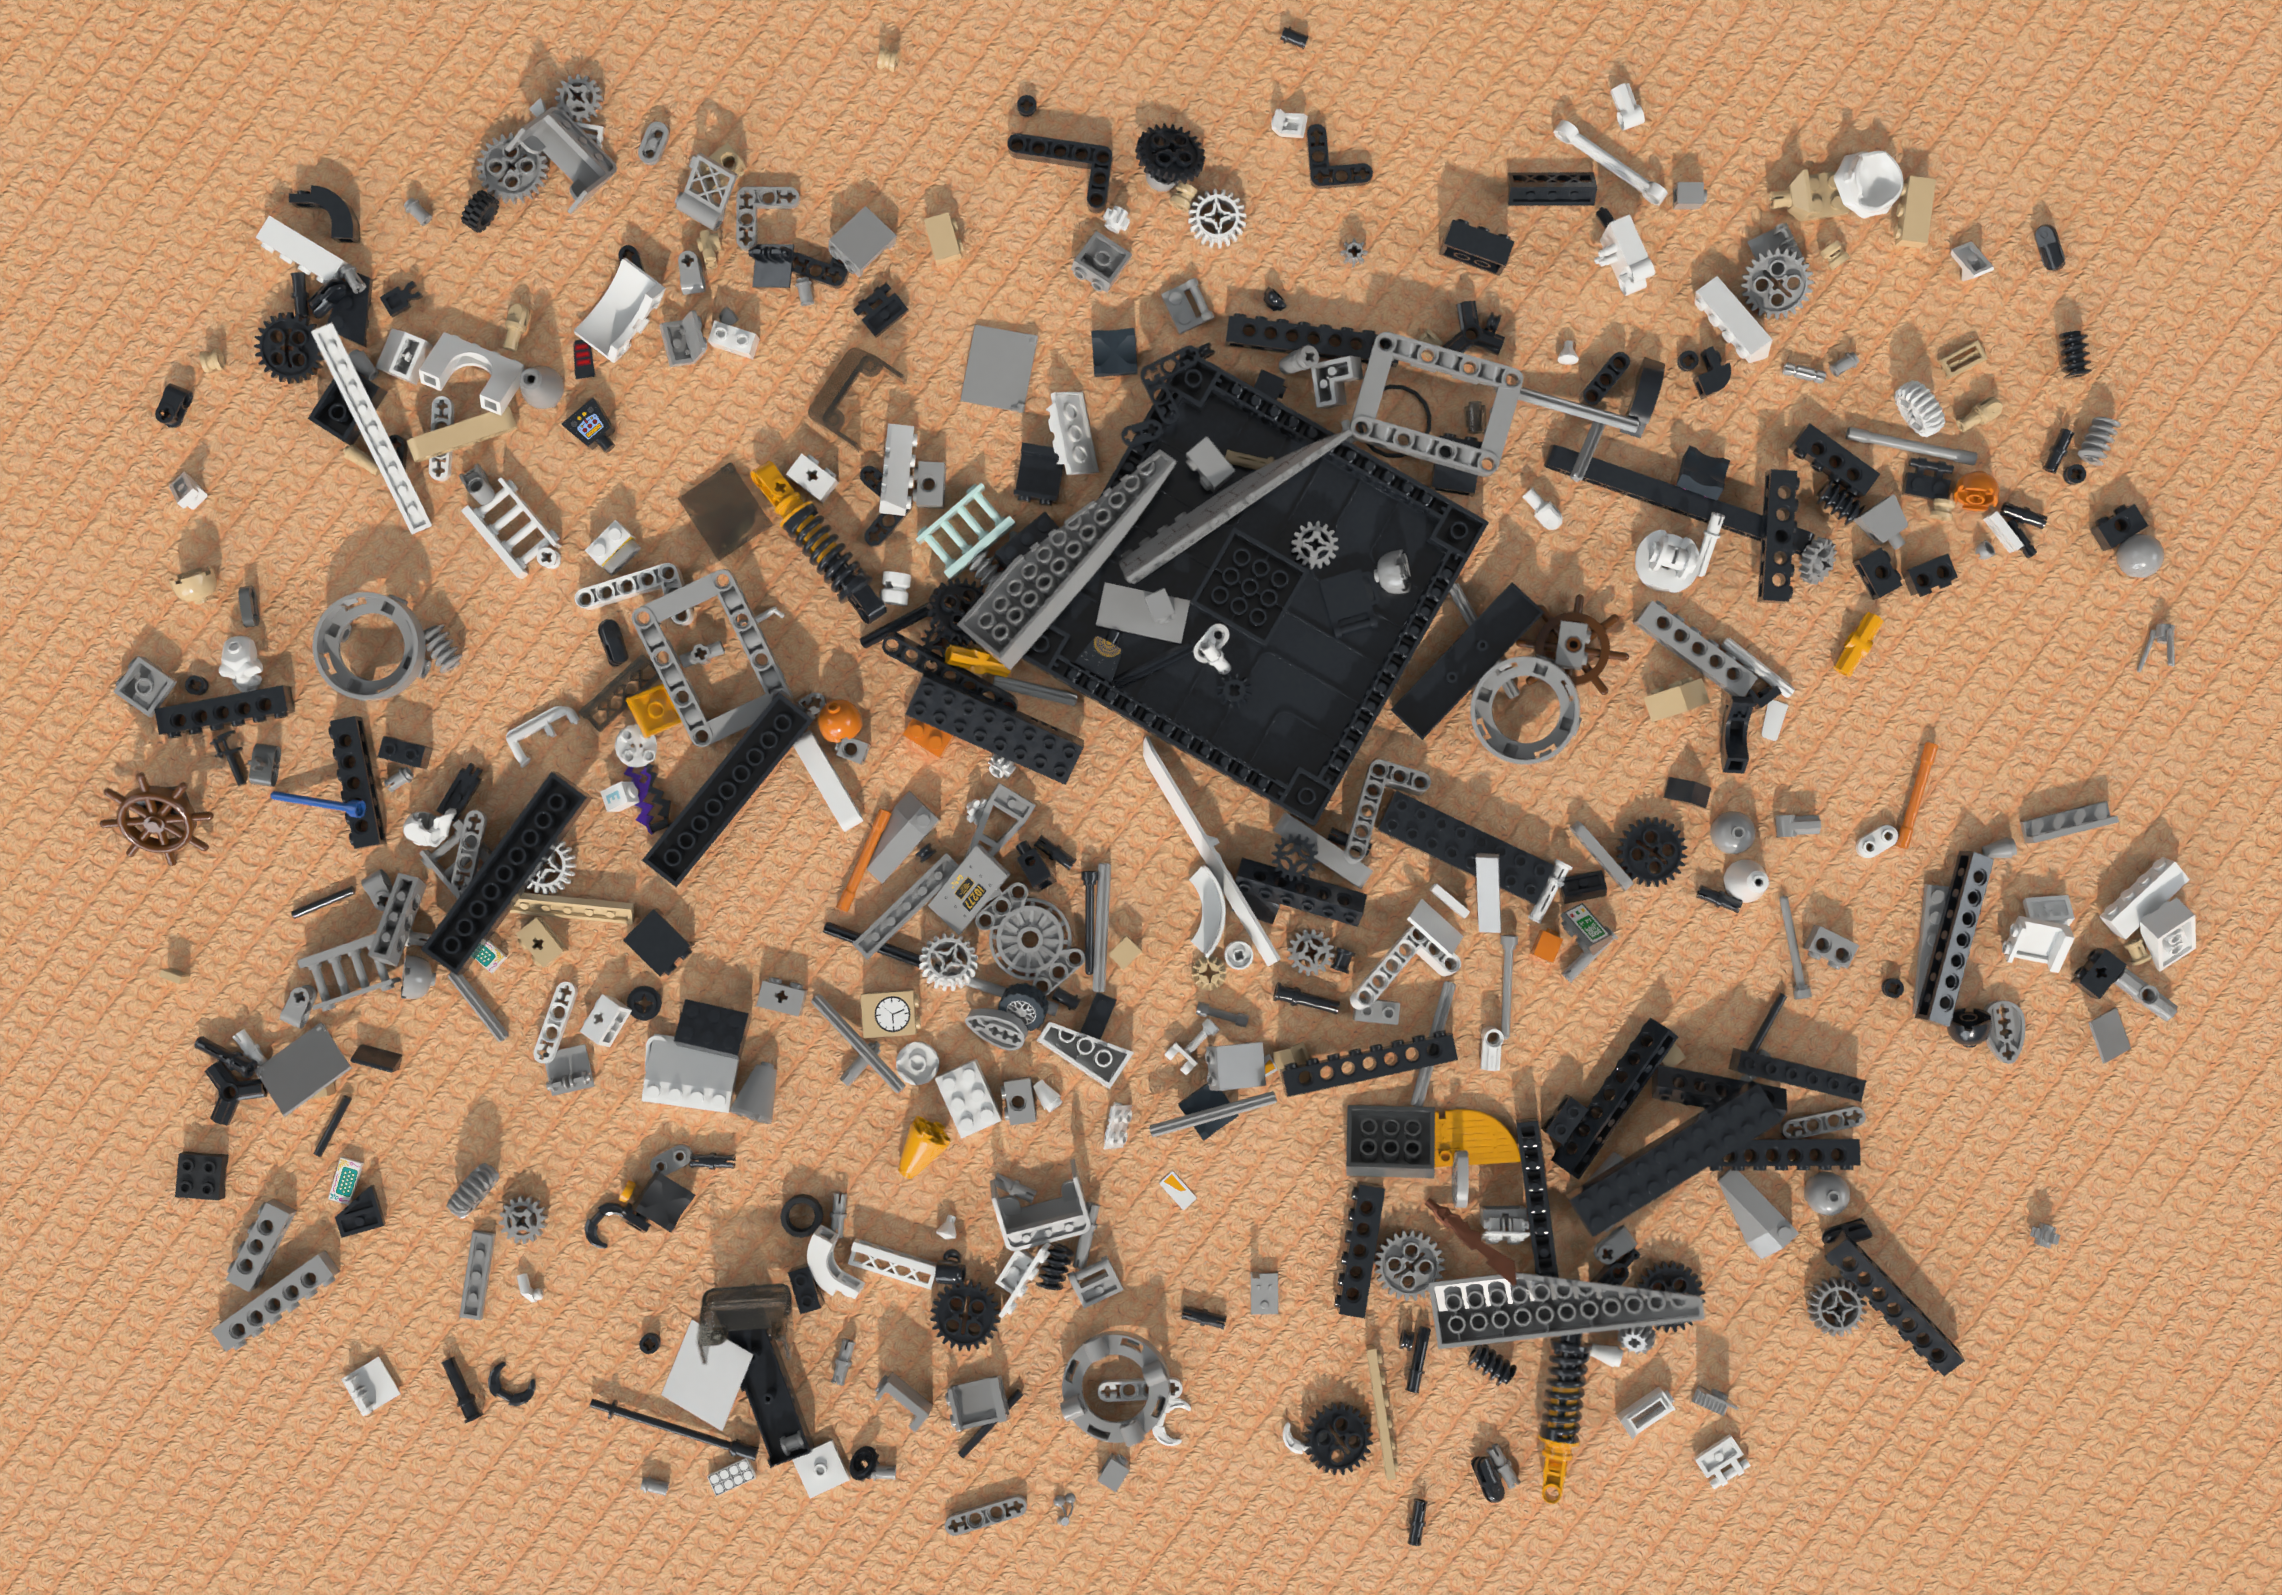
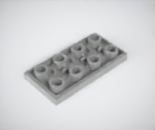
M1105 583L1096 626L1181 644L1190 600L1168 596L1175 615L1171 616V621L1160 625L1159 621L1154 623L1144 597L1153 594L1152 592Z

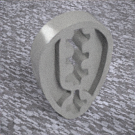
M2004 1000L1993 1001L1983 1009L1991 1014L1992 1030L1986 1040V1044L2000 1062L2011 1064L2017 1060L2023 1047L2025 1017L2022 1010L2016 1004ZM2000 1005L2005 1008V1011L2002 1012V1017L2007 1019V1022L2003 1023V1025L1998 1024V1020H2001L2002 1017L2001 1014L1996 1012L1997 1009H2000ZM2003 1027L2005 1029H2008V1033L2005 1034V1037L2004 1035H2000L1999 1033L2003 1030ZM2006 1048L2011 1051L2008 1059L2002 1055L2003 1052H2006Z
M987 1008L972 1009L965 1020L966 1025L975 1034L990 1044L1004 1050L1013 1051L1021 1048L1028 1036V1029L1019 1017L1001 1010Z
M1456 1150L1452 1168L1453 1204L1455 1208H1466L1469 1185L1468 1151Z

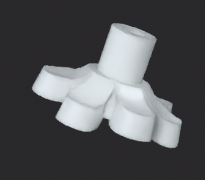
M982 798L980 801L974 799L967 804V813L969 814L967 820L970 823L974 821L975 825H978L987 799Z

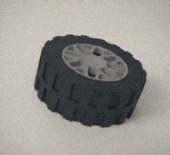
M1016 983V985L1012 984L1008 989L1006 988L999 1002L998 1010L1019 1017L1025 1023L1028 1031H1033L1043 1024L1048 1012L1049 1003L1046 995L1040 989L1027 983Z

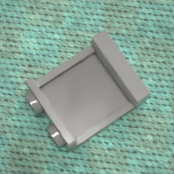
M865 206L829 239L828 248L830 254L835 259H840L851 274L855 273L858 277H861L863 270L886 248L890 250L896 244L897 235Z
M1263 1042L1207 1046L1205 1060L1208 1064L1207 1083L1210 1090L1222 1091L1266 1086Z
M893 1372L889 1377L885 1375L875 1389L877 1394L874 1399L877 1401L887 1392L914 1414L909 1424V1428L914 1432L918 1430L931 1412L933 1404Z
M1001 1375L947 1388L948 1392L945 1393L948 1406L951 1405L952 1414L950 1415L952 1427L956 1428V1432L990 1423L1008 1421L1011 1418Z

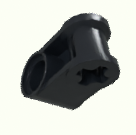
M171 383L168 384L156 409V419L170 428L179 427L192 403V391Z

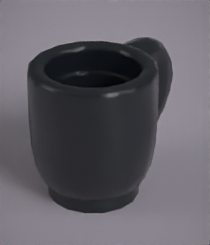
M947 1250L944 1253L943 1260L937 1262L935 1279L938 1284H958L964 1282L966 1266L961 1264V1254L957 1250ZM953 1257L956 1258L958 1262L947 1259Z

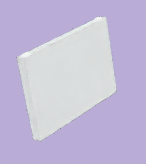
M1423 899L1418 902L1407 919L1448 957L1454 953L1463 938V935Z

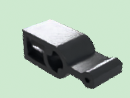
M1633 1248L1621 1260L1606 1264L1590 1282L1621 1286L1629 1276L1627 1267L1640 1257V1253ZM1614 1268H1621L1620 1274H1613Z

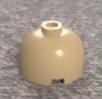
M207 566L208 571L201 572V568L177 575L178 580L176 581L172 578L169 579L175 595L187 602L194 601L195 604L208 601L207 597L214 593L217 586L213 567Z

